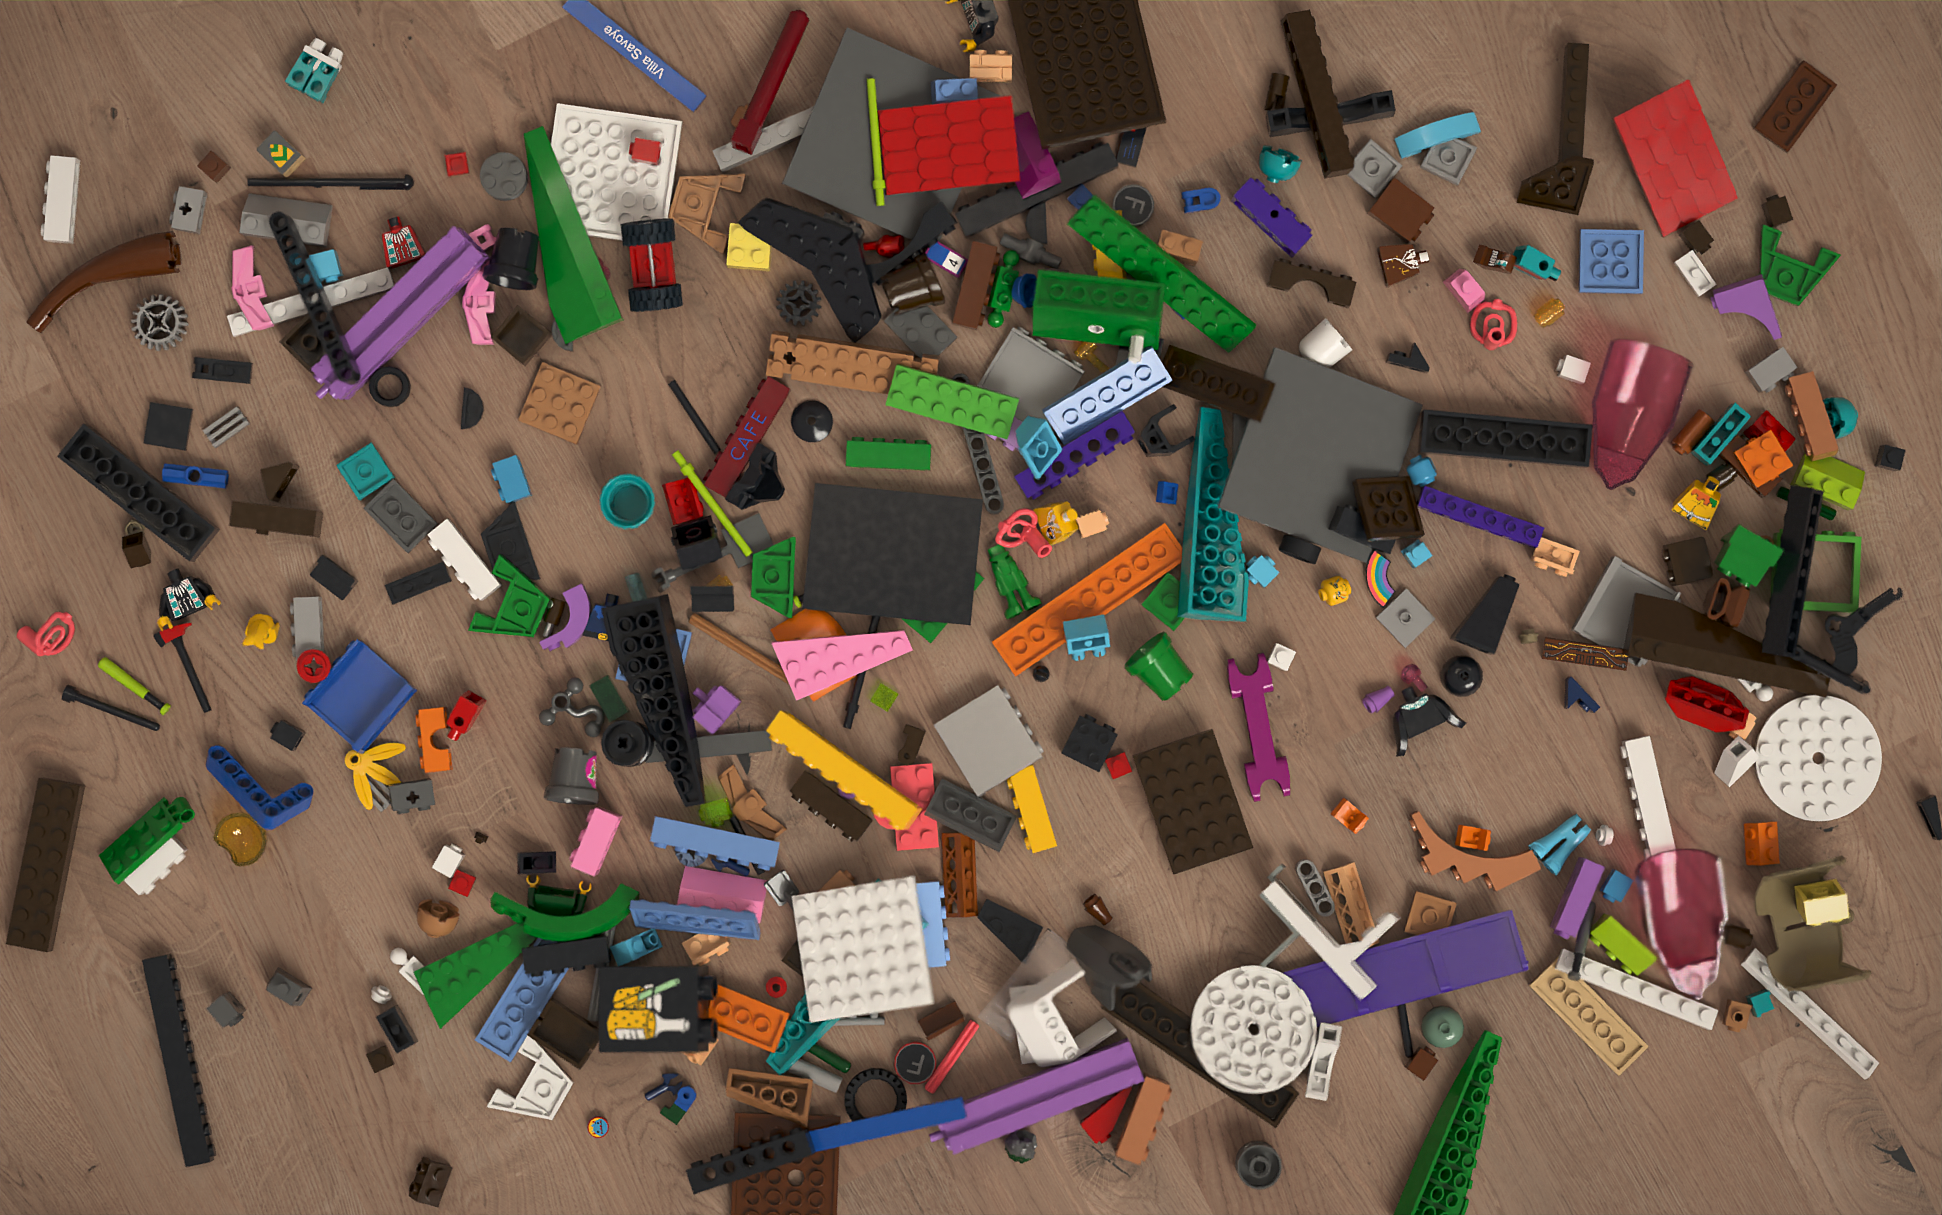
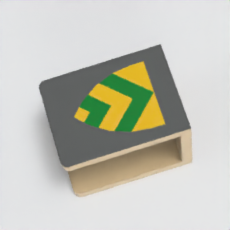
M273 131L257 148V151L286 178L306 159L276 131Z

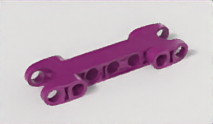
M1264 653L1257 654V669L1249 676L1239 672L1234 658L1227 659L1231 698L1242 697L1254 760V762L1244 763V769L1254 802L1260 801V787L1268 779L1276 780L1279 783L1284 797L1290 796V774L1286 756H1275L1264 693L1273 692L1274 689L1271 672Z

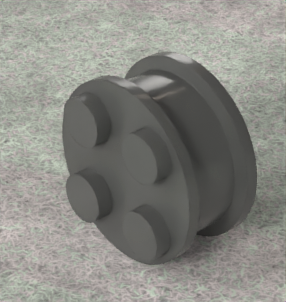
M500 152L491 155L484 161L480 170V181L490 196L497 200L510 201L516 199L525 191L528 184V172L518 157L511 153Z

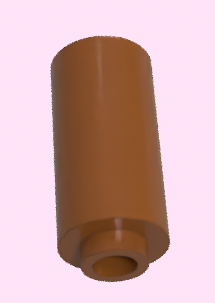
M1699 409L1673 439L1672 443L1674 446L1672 448L1680 455H1689L1715 424V421L1707 413Z

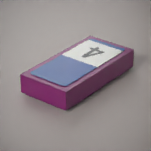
M940 242L931 248L927 247L924 252L931 263L956 278H959L968 262L967 258Z

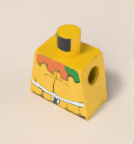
M1709 476L1705 483L1694 480L1675 499L1672 511L1707 530L1720 501L1721 494L1716 491L1720 482Z

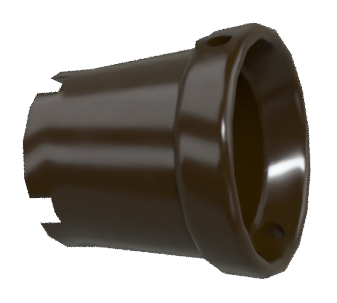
M924 252L915 256L914 261L880 277V281H887V284L882 287L891 309L897 306L898 311L894 312L895 316L929 305L939 306L945 304V298L936 273L927 254Z

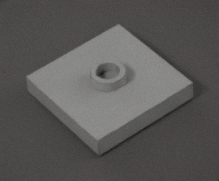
M1458 138L1432 146L1427 152L1420 168L1458 186L1477 147Z
M1370 139L1355 156L1354 169L1347 176L1372 197L1376 198L1402 165Z
M1407 588L1376 617L1404 648L1435 620L1433 615Z

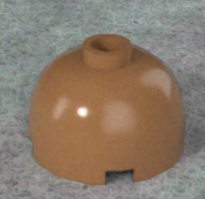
M433 899L423 900L419 903L417 910L418 926L432 938H439V936L450 934L457 926L460 913H458L459 909L446 901L439 900V904L432 903Z

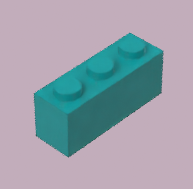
M1730 404L1690 453L1705 466L1710 465L1750 419L1751 415L1738 404Z

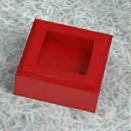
M466 152L445 155L449 177L469 174Z

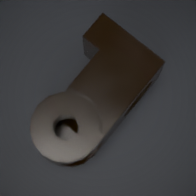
M908 724L905 725L903 733L908 734L904 747L898 753V760L901 764L911 765L914 763L923 741L925 730Z

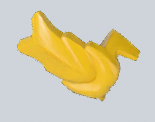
M266 614L253 615L248 620L245 631L246 638L243 640L242 645L249 646L254 644L259 649H263L264 643L275 642L280 628L279 623L274 624L273 618Z

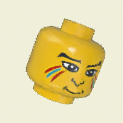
M1334 576L1322 581L1318 594L1321 601L1334 606L1348 600L1351 594V587L1347 579H1343L1341 576Z

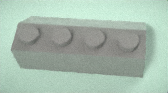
M249 194L242 211L239 233L244 236L276 240L269 225V218L271 214L278 211L289 215L293 219L304 244L327 247L333 205ZM281 218L279 220V227H282L284 225V218ZM289 237L287 242H293V237Z

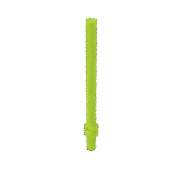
M875 78L867 79L874 169V181H872L873 189H875L876 206H885V180H883L876 85Z
M679 450L674 452L672 456L681 467L680 471L684 476L687 475L744 555L747 557L753 553L693 471L695 468L692 464L685 460Z

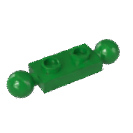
M1008 250L1004 253L1003 262L1005 267L997 266L988 302V307L994 308V311L987 317L988 324L993 328H998L1003 324L1004 316L1002 311H1010L1013 299L1011 296L1012 287L1019 275V271L1013 270V266H1016L1019 262V255L1014 250Z

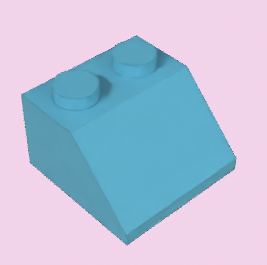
M1027 416L1016 430L1018 447L1036 479H1039L1063 449L1046 420Z

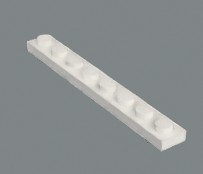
M384 268L324 286L323 288L331 307H335L390 290L394 286L390 269ZM317 293L312 296V303L318 300ZM300 294L263 305L274 325L308 314ZM243 312L227 316L234 337L255 331L252 330Z
M1756 948L1751 950L1741 965L1767 990H1770L1782 1004L1864 1080L1869 1078L1879 1062L1802 991L1789 992L1779 984L1770 973L1766 957Z
M1561 949L1555 969L1566 974L1572 971L1574 953ZM1586 957L1582 958L1580 967L1581 980L1707 1030H1712L1718 1013L1717 1009Z

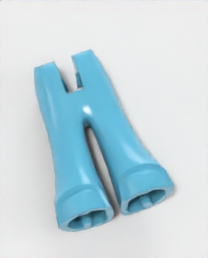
M1577 814L1568 818L1548 835L1528 845L1534 855L1541 860L1556 844L1565 839L1562 845L1542 861V864L1554 875L1560 872L1569 855L1591 831L1587 824L1578 829L1576 833L1571 830L1582 820Z

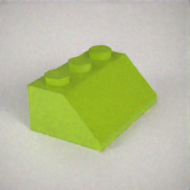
M1804 452L1790 485L1824 491L1823 500L1843 509L1852 510L1862 490L1865 471L1833 457L1811 462L1810 456H1806Z
M1604 913L1591 927V937L1589 939L1598 947L1602 945L1607 950L1605 954L1613 961L1618 959L1622 963L1621 968L1629 975L1633 973L1638 976L1658 959L1608 914Z

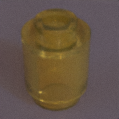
M1551 298L1536 310L1537 313L1533 317L1542 328L1551 326L1565 314V306L1558 298L1556 300Z

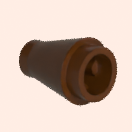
M1093 894L1083 903L1084 910L1101 922L1103 926L1113 919L1101 896L1098 897L1096 894Z

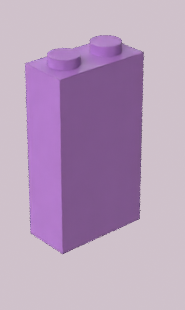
M1578 858L1550 924V927L1555 929L1553 933L1567 939L1569 936L1576 937L1604 871V866L1585 858Z

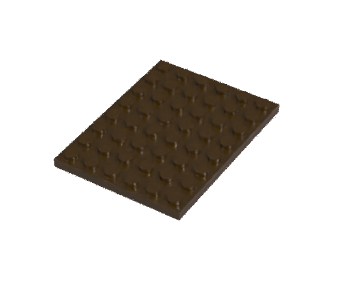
M1008 0L1042 150L1166 123L1138 0Z

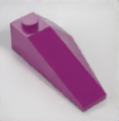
M1029 111L1014 117L1020 181H1015L1022 199L1061 183L1059 172L1049 150H1042L1037 126Z

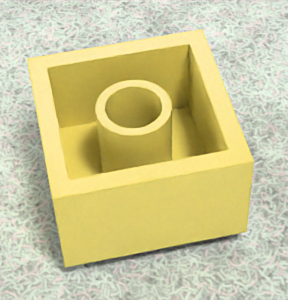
M730 223L727 267L770 271L772 247L744 230L740 224Z
M1836 879L1794 886L1797 910L1807 925L1817 926L1822 924V922H1839L1844 918H1849L1847 895Z

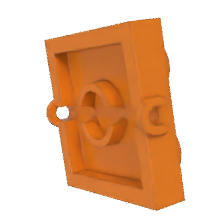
M1771 430L1758 438L1750 439L1747 441L1748 444L1734 452L1756 488L1769 480L1773 481L1779 477V474L1793 466Z

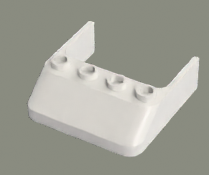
M1071 960L1019 995L1006 1007V1013L1033 1061L1040 1067L1070 1063L1117 1031L1104 1017L1075 1038H1072L1052 1002V996L1085 974L1074 960Z

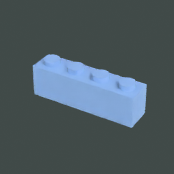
M939 881L918 882L916 887L920 913L929 923L923 930L928 967L946 966V961H950L949 948H945L944 940H948V929L943 927L942 920L946 919V907L941 906V898H945L944 885H939Z

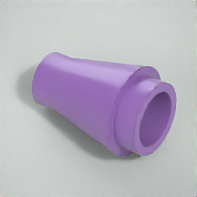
M1389 686L1366 694L1362 702L1369 713H1377L1395 694Z

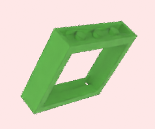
M1780 529L1779 533H1773L1774 545L1779 548L1783 529ZM1822 531L1821 535L1816 534L1815 541L1853 543L1850 604L1805 601L1803 610L1853 613L1859 608L1862 537L1855 536V532H1843V536L1834 535V531ZM1777 562L1771 570L1770 597L1772 596L1773 578L1776 573Z

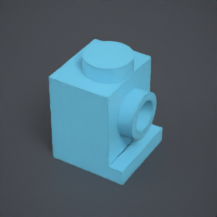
M1418 539L1401 551L1412 568H1416L1433 556L1426 545Z

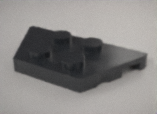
M513 502L481 533L492 570L499 555L502 554L529 579L540 580L541 578L516 503Z

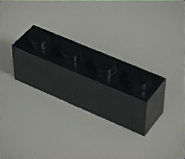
M608 936L522 948L525 974L531 973V977L543 976L544 971H552V974L564 973L565 968H573V971L585 970L586 965H594V968L606 967V963L611 961Z

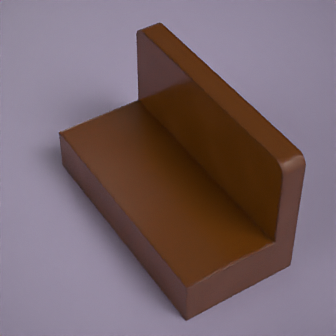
M953 1001L918 1020L926 1035V1039L929 1041L964 1022L965 1018L956 1001Z

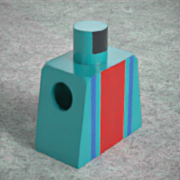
M1529 245L1516 247L1513 253L1517 257L1514 269L1537 280L1549 278L1557 281L1561 270L1553 266L1555 263L1553 258Z

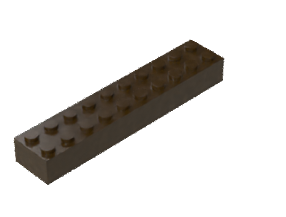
M1140 982L1131 987H1115V1005L1113 1010H1108L1103 1004L1100 1006L1101 1009L1274 1128H1277L1300 1094L1288 1084L1274 1091L1253 1094L1232 1090L1216 1081L1203 1068L1193 1049L1190 1034L1191 1017Z

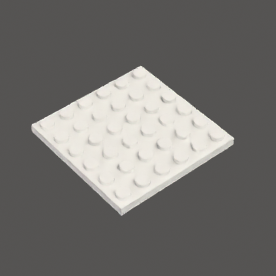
M557 103L551 146L589 236L622 241L621 224L649 219H668L682 121ZM635 137L661 142L662 147L658 165L632 160V155H629V148L631 142H635Z
M915 876L792 896L810 1022L934 1003Z

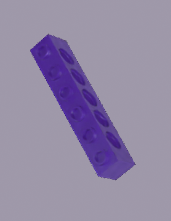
M1123 411L1062 447L1063 450L1043 473L1046 477L1044 484L1039 485L1035 483L1034 475L1030 468L1014 476L1026 498L1032 497L1034 500L1044 494L1042 490L1050 486L1052 489L1062 483L1060 479L1067 475L1070 478L1080 472L1078 468L1085 464L1088 467L1098 461L1096 457L1103 453L1106 456L1116 450L1114 446L1121 442L1124 445L1134 439L1132 435L1135 434V431ZM1114 429L1118 434L1117 439L1113 441L1106 438V431ZM1096 440L1100 445L1099 450L1095 452L1090 451L1088 442ZM1073 451L1080 452L1082 455L1081 461L1077 463L1072 462L1070 453ZM1053 463H1062L1064 466L1063 472L1059 474L1054 473L1052 470Z
M1427 486L1422 487L1417 500V507L1531 548H1538L1544 531V527Z

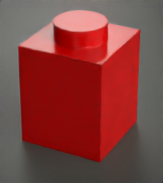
M635 137V142L630 144L629 155H632L633 161L658 165L662 144L661 142Z

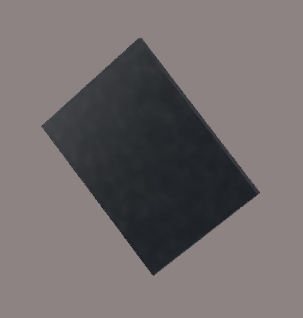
M815 483L802 609L971 626L983 499Z

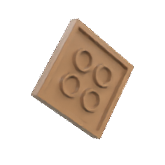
M542 362L518 421L577 445L601 386Z

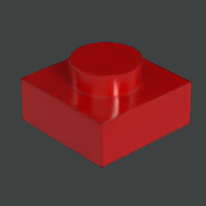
M1125 752L1105 760L1112 779L1132 772Z
M457 869L448 889L468 897L477 877Z

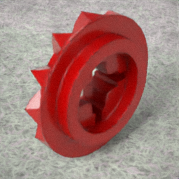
M311 649L299 656L297 671L305 681L317 683L329 675L331 664L329 657L323 651ZM314 657L316 664L322 665L316 668L315 673L312 671V667L305 666L311 664Z

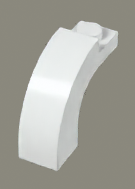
M1321 1022L1317 1032L1315 1048L1310 1059L1305 1097L1326 1101L1332 1066L1339 1047L1342 1027Z

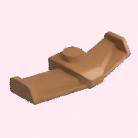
M734 764L718 776L733 808V813L739 821L745 822L771 841L787 829L761 810L767 803L754 788L747 792Z

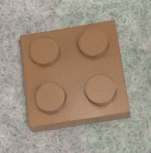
M1415 891L1404 932L1421 935L1450 927L1457 903Z

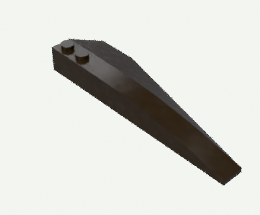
M1635 593L1622 655L1811 695L1827 696L1830 678L1822 673L1818 674V671L1790 657L1762 653L1761 642L1716 620L1709 619L1706 615L1677 601Z

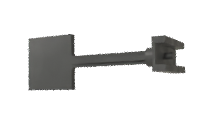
M759 513L733 524L753 551L747 557L725 528L721 530L727 546L721 548L723 557L731 554L737 568L752 563V554L773 546V542ZM708 563L683 570L680 566L674 570L671 568L664 571L660 567L655 569L651 576L652 578L659 576L657 582L662 583L658 591L661 593L666 591L670 587L669 583L677 580V577Z

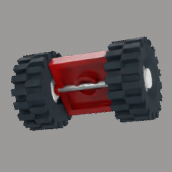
M672 218L649 219L621 224L623 246H629L634 288L628 289L630 311L644 312L683 306L681 284L676 283L672 242H670L676 240L674 220Z

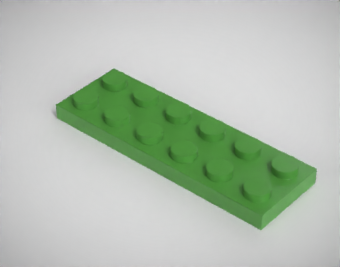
M897 364L885 405L1008 439L1019 398Z

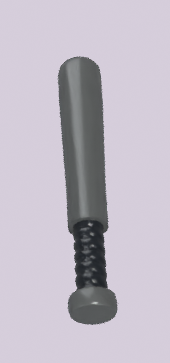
M1590 901L1578 930L1572 971L1568 973V978L1573 981H1579L1581 978L1580 967L1582 958L1585 956L1596 910V904L1593 901Z

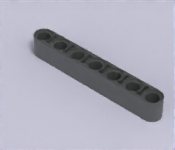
M959 373L952 377L953 380L963 378L966 383L970 384L965 374ZM962 427L985 508L990 514H999L1003 510L1004 501L985 434ZM977 438L983 441V447L979 450H975L971 446V442ZM980 459H986L989 462V467L986 470H980L977 467V462ZM992 479L995 487L992 490H985L983 488L984 480ZM992 499H997L1001 504L1000 508L996 511L991 510L988 506L989 501Z

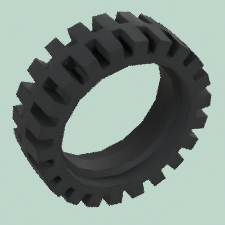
M881 1068L864 1070L858 1073L847 1086L844 1101L847 1114L852 1121L865 1119L855 1105V1095L858 1088L864 1082L871 1079L883 1080L894 1089L896 1106L893 1112L906 1109L907 1094L902 1081L890 1071Z

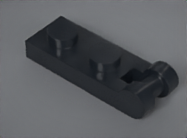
M194 357L195 372H192L193 379L251 384L253 363ZM204 365H209L208 373H203Z

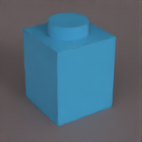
M1612 869L1600 891L1604 893L1603 897L1612 903L1615 900L1621 902L1634 880Z

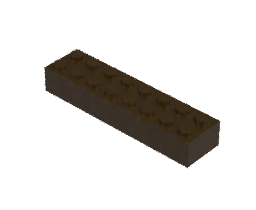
M45 777L38 778L6 945L43 952L53 951L85 785Z

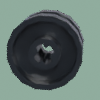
M620 720L607 727L603 733L601 745L605 757L613 764L635 767L640 766L649 759L653 752L654 740L653 735L650 734L648 728L642 723Z

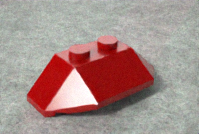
M1693 676L1670 680L1665 700L1677 718L1716 733L1745 729L1749 710L1742 705L1740 700L1731 691Z

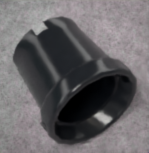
M500 228L489 264L484 266L483 279L494 285L510 289H536L539 279L535 274L539 236L525 230L524 233L517 232L518 229Z

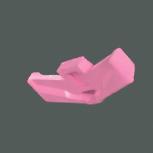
M251 245L233 250L231 287L233 298L239 304L252 330H263L273 327L274 324L260 301V298L267 297L263 278L261 275L254 277V246Z
M489 261L467 282L465 293L462 296V308L465 312L472 344L494 345L487 314L495 313V292L487 291L489 282L484 280L482 276L484 266L488 265Z

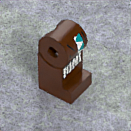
M1479 244L1473 263L1483 269L1511 274L1517 257Z

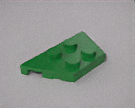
M796 537L788 538L752 554L750 597L787 618H792Z

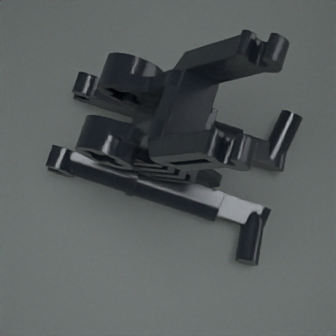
M1889 588L1846 617L1832 614L1826 618L1825 628L1832 635L1830 640L1835 651L1833 664L1806 651L1800 645H1797L1796 651L1799 653L1795 654V658L1792 659L1806 664L1818 671V674L1822 673L1860 694H1869L1871 691L1869 683L1867 681L1860 682L1850 675L1858 665L1857 645L1853 636L1876 613L1895 600L1901 599L1903 596L1901 588H1897V594H1893V589ZM1834 619L1835 622H1841L1838 630L1829 628L1831 620Z

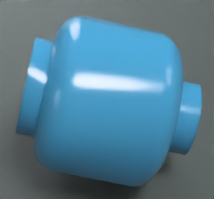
M1419 455L1410 460L1411 464L1407 466L1406 470L1414 485L1423 487L1435 481L1434 477L1437 475V470L1430 457L1422 458Z

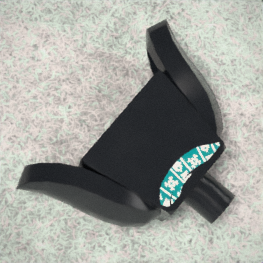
M1413 686L1401 691L1406 703L1398 707L1399 709L1394 713L1393 730L1397 746L1396 757L1405 755L1408 739L1446 721L1458 728H1463L1467 722L1459 718L1442 698L1436 695H1428L1427 693L1418 697Z

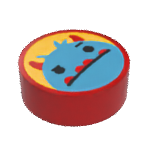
M596 1116L588 1123V1132L595 1138H602L609 1131V1123L604 1117Z

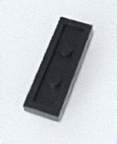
M441 562L386 584L385 588L392 605L449 583L452 580L445 562Z

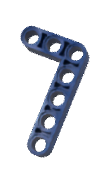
M215 745L209 748L205 764L207 770L262 828L272 830L310 807L314 793L311 785L307 783L297 784L272 799L224 747Z

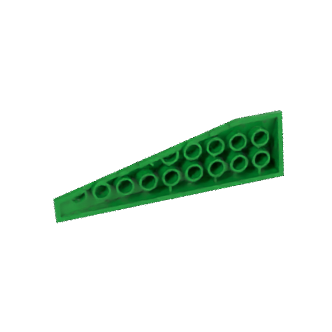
M544 126L524 133L549 306L565 344H568L621 322L624 319Z
M1484 1030L1474 1046L1426 1136L1393 1215H1465L1469 1199L1465 1197L1468 1189H1472L1473 1180H1471L1473 1168H1476L1477 1164L1475 1156L1476 1151L1480 1149L1486 1120L1484 1112L1486 1105H1489L1490 1101L1488 1092L1490 1084H1493L1494 1081L1493 1068L1498 1062L1502 1037Z

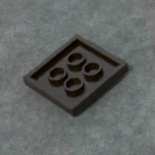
M1409 476L1356 479L1352 482L1367 541L1421 538L1425 535Z

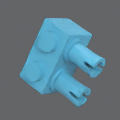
M1104 614L1063 622L1068 654H1072L1073 660L1079 661L1078 656H1080V660H1083L1085 658L1084 651L1092 650L1095 657H1099V652H1101V656L1106 654L1105 648L1110 647V640Z

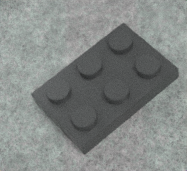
M928 306L898 316L894 315V312L898 311L896 308L884 320L891 330L915 352L918 358H922L923 354L939 356L958 338Z
M395 479L388 483L363 508L408 554L438 525Z

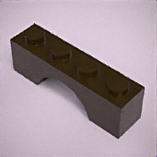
M1279 258V261H1274L1267 287L1288 292L1298 282L1312 281L1324 289L1328 303L1345 308L1350 307L1357 283L1352 281V277L1347 275H1340V277L1332 276L1331 271L1320 269V272L1311 270L1312 267L1305 264H1300L1299 266L1291 265L1292 261Z

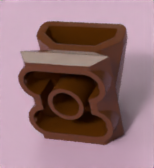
M1724 578L1718 579L1708 590L1703 603L1707 617L1712 620L1720 618L1722 624L1731 628H1737L1741 622L1750 595V588L1744 585L1730 588L1728 580Z

